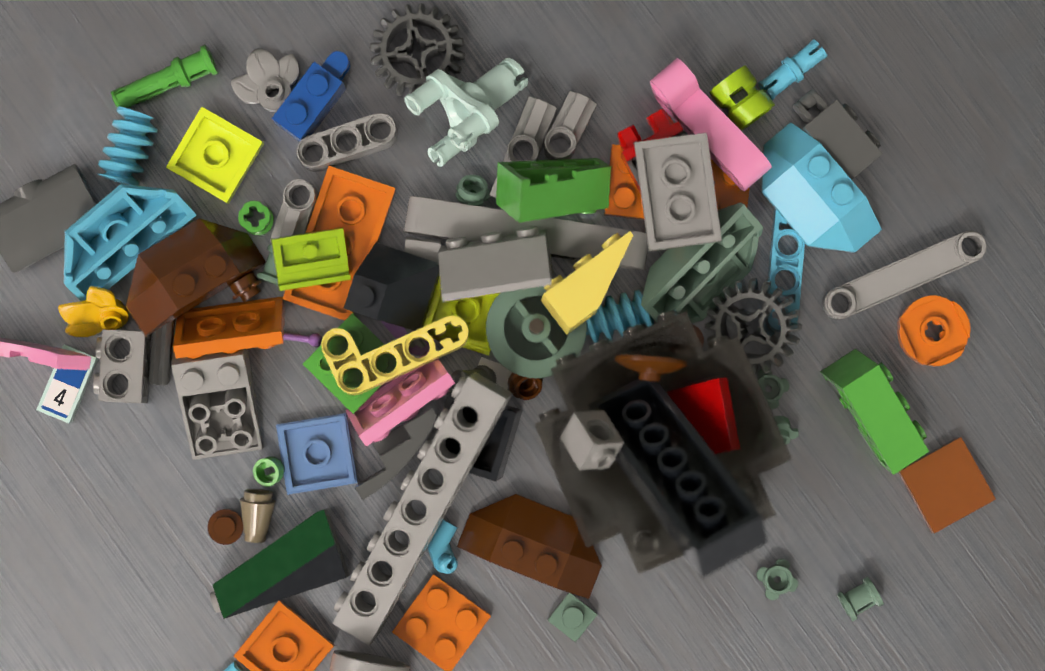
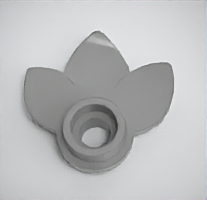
M254 49L247 59L246 70L248 74L234 78L231 81V86L235 94L247 104L260 103L264 109L277 112L291 93V87L299 78L300 67L293 54L286 55L277 61L268 51ZM279 89V93L275 97H269L273 90Z

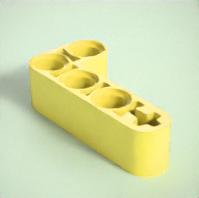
M457 316L444 317L364 355L360 354L349 332L344 329L335 328L325 333L322 338L321 347L338 386L345 393L355 396L460 349L468 340V327L464 320ZM452 324L454 329L459 327L462 329V332L458 334L459 340L453 343L450 338L440 341L443 349L436 351L434 340L428 334L435 330L436 336L440 337L446 333V326ZM342 336L348 340L347 351L339 356L331 354L329 351L331 339ZM415 339H424L430 345L428 354L423 358H415L409 352V346ZM383 354H391L396 358V367L390 373H382L377 369V360ZM350 369H359L363 373L364 379L358 388H348L344 384V375Z

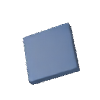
M347 413L276 425L281 460L285 470L284 479L287 495L358 483Z

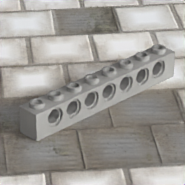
M477 372L471 374L467 379L461 377L451 396L456 398L450 410L444 408L434 425L435 428L439 429L434 440L427 439L417 456L418 459L422 460L417 471L410 470L400 489L405 491L399 503L394 500L383 518L388 522L382 533L377 531L368 544L367 550L371 552L366 563L360 561L351 575L350 580L355 582L349 593L344 591L335 604L333 610L337 611L338 614L333 621L334 625L368 645L378 637L513 393ZM464 406H470L477 411V423H470L465 420L462 413ZM446 438H454L460 443V454H453L448 451L445 444ZM429 469H437L442 473L444 478L443 484L438 485L430 480ZM412 500H420L425 504L426 515H419L413 510ZM396 530L404 531L408 535L409 545H402L396 540ZM379 561H386L391 565L392 575H385L380 571ZM362 591L372 593L375 597L376 605L367 604L362 598Z

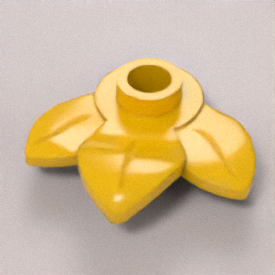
M90 286L84 301L58 306L61 317L68 323L65 333L74 337H89L98 334L102 330H116L124 326L129 318L127 308L120 300L115 299L114 293L101 287Z

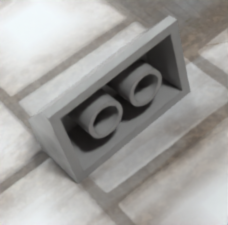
M527 226L517 229V234L503 236L501 231L482 234L481 240L467 242V237L446 240V245L441 246L438 251L442 301L551 285L553 266L547 230L538 231V226Z

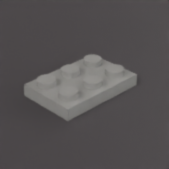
M707 133L634 142L649 252L721 242L722 238Z

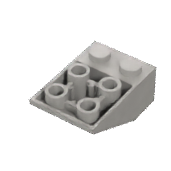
M241 349L232 354L223 352L205 354L196 359L187 357L176 358L175 353H173L171 366L192 460L262 450L263 444L248 349Z

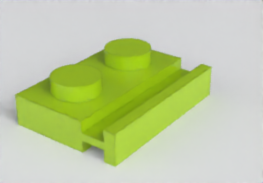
M343 228L271 238L279 291L351 280Z

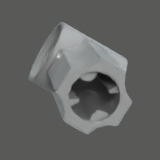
M569 91L544 140V154L548 160L571 159L574 156L575 149L597 107V104L590 98L580 93ZM556 138H563L568 141L570 148L564 153H557L552 150L550 143Z
M302 179L292 180L286 185L283 191V202L271 238L306 232L319 195L314 185ZM299 187H307L310 193L308 202L297 206L293 201L294 191Z

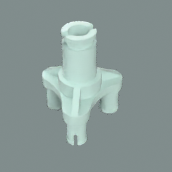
M505 58L500 65H496L473 83L464 82L437 69L426 77L424 84L411 94L405 96L406 106L415 115H420L423 110L437 100L441 101L450 123L448 135L427 150L433 163L437 162L439 167L444 166L447 161L460 151L466 152L477 143L479 135L482 133L488 134L499 125L495 110L528 85V79L522 77L519 81L515 80L518 75H522L525 72L519 63L511 58Z

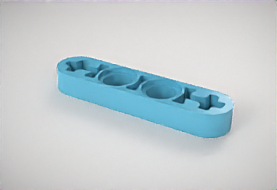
M774 208L768 280L771 281L769 292L773 294L778 288L775 284L776 274L784 270L789 271L794 276V286L790 290L784 291L781 297L794 296V302L787 306L790 312L800 307L805 243L793 229L779 230V224L785 226L787 222ZM788 235L796 240L798 247L793 255H784L780 252L778 241L781 237ZM773 309L768 318V324L771 329L781 332V325H778V319L772 317V313L776 312ZM799 316L792 318L791 323H797Z

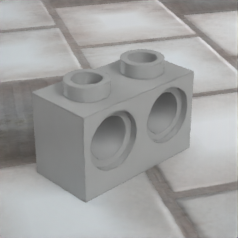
M102 330V337L97 338L95 346L96 358L100 359V373H95L93 390L94 394H98V401L147 404L151 334L145 337L142 331ZM126 339L130 344V353L127 357L119 359L114 351L115 345L118 341ZM123 374L128 380V388L123 394L119 395L113 390L112 384L115 377Z

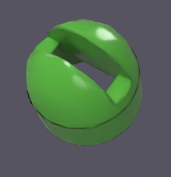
M271 456L258 460L253 467L255 480L260 485L266 487L278 483L283 478L285 472L281 460ZM273 466L275 472L266 475L264 469Z

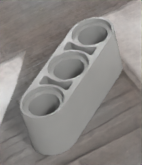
M375 113L303 138L297 146L296 153L299 161L306 169L313 172L328 169V166L334 167L388 149L396 142L398 131L390 116L384 113ZM378 123L388 124L391 128L390 134L385 139H375L372 137L374 126ZM346 134L357 137L356 146L350 151H343L338 146L340 138ZM315 145L322 147L323 155L319 161L308 162L305 159V153L309 147Z

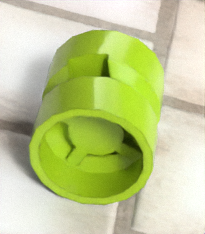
M746 65L726 77L709 92L720 109H728L727 117L741 131L775 106V103L764 89L757 90L756 84L758 80ZM745 89L748 96L736 104L732 97Z

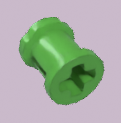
M259 201L245 203L238 213L240 225L255 236L267 234L274 225L272 211ZM255 210L265 216V219L259 220V226L257 227L248 221V218L254 217Z

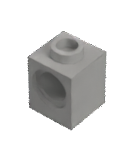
M604 410L574 412L560 437L579 470L609 468L624 443Z

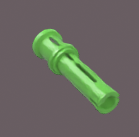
M207 45L200 46V51L182 59L179 57L173 58V61L170 62L171 65L162 70L112 90L110 93L116 107L130 108L181 85L182 88L190 87L192 81L210 73L212 75L219 74L217 65Z

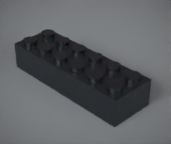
M638 378L588 405L589 411L604 410L624 442L615 460L702 578L767 543L762 514L659 382L642 381Z

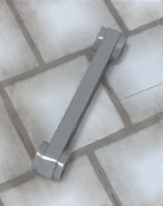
M966 231L838 286L825 295L823 299L824 311L832 319H845L972 264L984 256L987 247L985 239L975 231ZM964 238H969L976 244L977 250L973 257L966 255L962 250L961 245ZM835 294H841L847 299L848 307L844 313L836 312L831 306V299Z

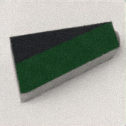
M328 508L316 512L212 585L214 592L210 593L215 612H221L223 619L350 576Z

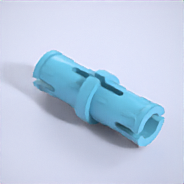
M813 39L792 58L786 57L783 59L782 65L765 79L759 81L760 89L767 90V94L773 100L793 82L799 83L803 80V74L821 60L827 58L823 47L818 50L820 44Z

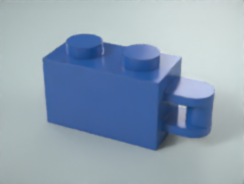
M335 51L328 56L322 66L313 62L272 117L277 126L299 142L303 138L313 135L345 92L346 88L342 80L350 70V61L346 54L341 51Z

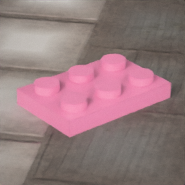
M426 352L424 355H422V356L419 357V358L425 357V356L428 354V352ZM437 359L382 384L354 414L349 409L345 411L358 436L367 447L372 442H379L386 438L391 429L400 422L414 418L419 413L420 408L431 400L442 398L455 382L441 361Z

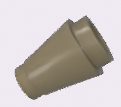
M265 489L244 490V497L240 498L245 541L251 543H263L266 541L276 502L272 499V491Z

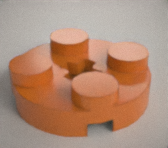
M936 295L925 296L913 301L906 307L903 314L900 315L897 323L898 341L904 353L914 360L915 363L932 367L946 365L958 359L965 350L964 348L967 345L971 331L968 316L963 308L954 301ZM930 321L934 325L942 326L943 331L938 333L940 338L938 341H934L932 337H926L925 331L928 329L927 323Z

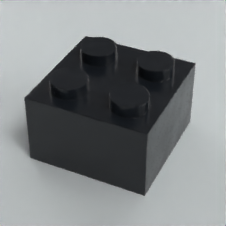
M453 390L448 391L443 410L444 408L450 410L456 398L451 396ZM506 405L472 466L470 474L495 482L503 478L523 410ZM464 406L462 413L465 420L470 423H477V411L470 406ZM446 438L445 444L448 451L453 454H460V443L454 438Z

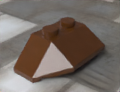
M199 218L138 254L126 308L146 337L226 289L244 276L264 266L266 261L248 233Z
M518 494L470 513L457 545L458 548L488 562L587 599L590 598L602 567L581 519Z

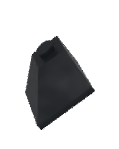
M375 243L354 274L343 309L414 331L423 328L440 275L439 263Z

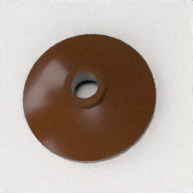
M615 355V361L620 365L639 372V380L660 382L661 374L687 367V361L642 355Z

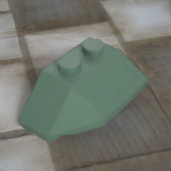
M740 202L718 210L721 242L667 249L649 268L641 306L664 330L672 328V326L703 321L707 316V310L717 306L713 302V298L717 295L725 298L723 288L730 286L734 289L735 282L742 280L751 271L757 252L758 238L762 234L763 226L743 203Z

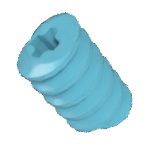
M119 106L116 111L124 120H113L112 125L120 133L108 134V140L115 146L103 147V153L111 159L100 160L98 165L106 173L96 174L125 185L139 186L140 182L131 175L132 173L144 172V169L136 161L137 159L149 158L141 150V146H153L154 142L145 135L146 133H157L158 129L150 123L151 119H154L153 117Z
M640 290L634 291L633 301H630L626 293H621L619 304H616L611 295L607 296L605 307H602L600 304L596 314L586 321V336L589 335L594 344H598L600 333L602 332L608 341H613L614 330H618L621 337L626 338L628 327H632L638 336L641 334L642 324L647 326L650 333L654 332V319L641 306L643 295Z

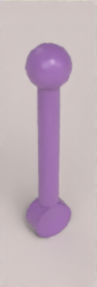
M284 333V340L306 342L313 347L320 346L322 342V337L317 333H313L310 336Z

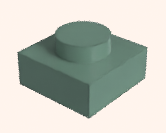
M568 592L547 620L576 643L598 614L575 595Z

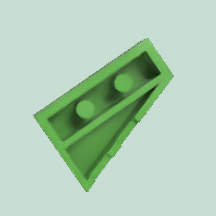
M599 158L498 162L496 204L519 223L575 213L592 214L596 210L609 208L611 166Z
M854 349L820 371L826 381L829 380L835 385L842 397L839 399L844 409H849L859 426L857 429L881 465L890 473L895 475L929 452L923 441L927 438L925 431L916 420L911 421L906 411L910 410V406L899 391L894 392L890 385L893 377L882 362L877 364L857 349Z

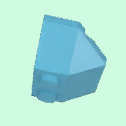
M790 122L763 145V154L770 162L772 168L762 176V193L807 247L855 253L882 230L867 197L820 142Z
M120 184L65 231V286L80 301L86 300V294L90 286L109 290L135 268L139 253L180 230L196 216V213L173 189Z

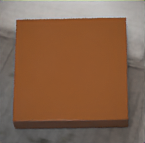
M962 437L950 441L898 472L933 534L996 500Z

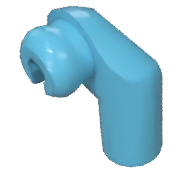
M444 519L428 546V552L437 571L451 574L457 569L458 561L449 543L458 527Z

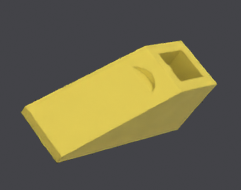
M631 231L623 237L616 233L601 245L604 249L594 258L587 254L572 266L575 271L564 279L562 275H559L552 280L551 285L544 286L546 293L543 294L541 302L566 335L596 314L633 237Z

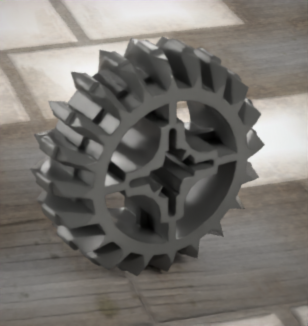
M420 3L418 5V13H412L410 4H406L404 6L406 15L400 17L399 12L393 9L391 11L395 20L393 23L386 18L380 20L381 25L386 31L383 32L376 29L373 31V36L380 40L381 43H370V50L380 53L370 58L371 64L376 66L383 65L375 71L377 78L389 75L384 82V86L387 89L393 87L397 82L396 94L398 96L404 94L406 87L410 88L409 94H411L426 82L428 61L435 56H439V52L446 51V57L439 70L444 71L448 75H450L449 71L454 73H461L462 71L461 66L453 62V60L461 61L465 59L464 52L454 50L464 45V39L459 37L452 38L459 32L458 25H452L446 28L451 20L448 14L443 15L437 20L439 14L437 7H433L429 15H426L424 4ZM417 25L434 29L444 40L424 39L419 34ZM407 28V41L402 46L395 47V51L389 52L393 38L401 30ZM413 36H416L417 43L420 44L421 49L427 48L421 54L422 67H419L418 61L414 58L413 54L411 56L408 55V53L413 52ZM390 63L411 64L416 69L418 78L403 76Z
M757 278L749 280L748 289L743 280L735 282L736 292L730 286L723 288L726 299L718 295L713 298V302L720 310L716 308H709L707 310V315L715 318L716 321L705 323V329L715 330L716 333L709 336L707 342L714 343L718 341L720 345L713 351V354L718 356L725 352L728 355L723 360L725 366L736 360L735 371L738 373L743 371L745 364H748L750 375L757 373L758 364H760L764 373H768L771 371L770 360L775 366L781 367L784 361L780 353L788 358L794 354V351L787 343L798 345L800 342V338L791 334V332L802 329V324L791 323V319L799 316L800 311L799 309H794L789 312L787 306L794 302L793 297L790 296L782 302L779 297L784 292L783 287H778L772 294L769 292L771 281H764L761 289H758ZM744 298H756L764 301L763 305L756 312H749L743 308L739 309L734 305L735 302ZM773 309L776 311L781 324L780 338L775 336L776 332L768 324V318ZM763 313L758 320L760 325L757 327L761 328V332L756 331L744 339L749 332L747 327L750 326L746 325V321L750 322ZM728 315L732 317L731 321L738 328V336L734 341L735 343L731 341L727 332L726 320ZM750 341H758L763 345L767 343L774 348L763 354H750L742 351Z

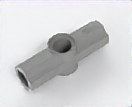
M528 97L513 137L508 144L503 162L519 161L514 157L513 151L516 145L523 142L530 144L534 150L532 157L527 161L538 160L557 107L542 100ZM497 177L489 194L496 198Z

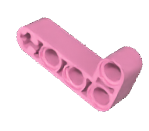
M679 58L673 60L649 81L658 103L675 122L679 121L683 130L688 135L707 133L710 158L741 190L746 191L772 168L765 155L699 88L696 77Z

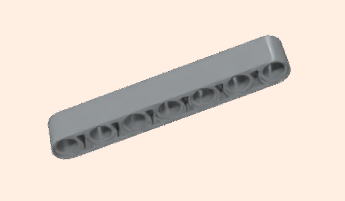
M410 196L408 200L403 231L405 233L443 240L467 237V242L481 240V235L485 233L501 231L503 236L517 234L516 230L519 228L538 226V231L547 230L551 257L579 261L587 254L594 258L604 250L601 245L616 233L623 237L631 231L633 237L619 267L645 270L648 243L646 233L556 218L519 223L504 210Z

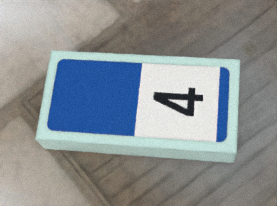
M63 345L62 349L91 356L90 369L54 368L36 410L72 424L99 358L68 345Z

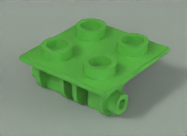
M353 313L338 327L349 332L361 355L385 345ZM342 336L331 339L329 343L331 354L337 356L344 354L348 349V340ZM321 345L303 363L353 414L380 388L378 386L355 396L342 391L333 376ZM383 354L378 358L376 366L378 371L390 373L395 369L397 361L393 355ZM359 369L348 370L344 375L346 387L358 388L363 382V373Z

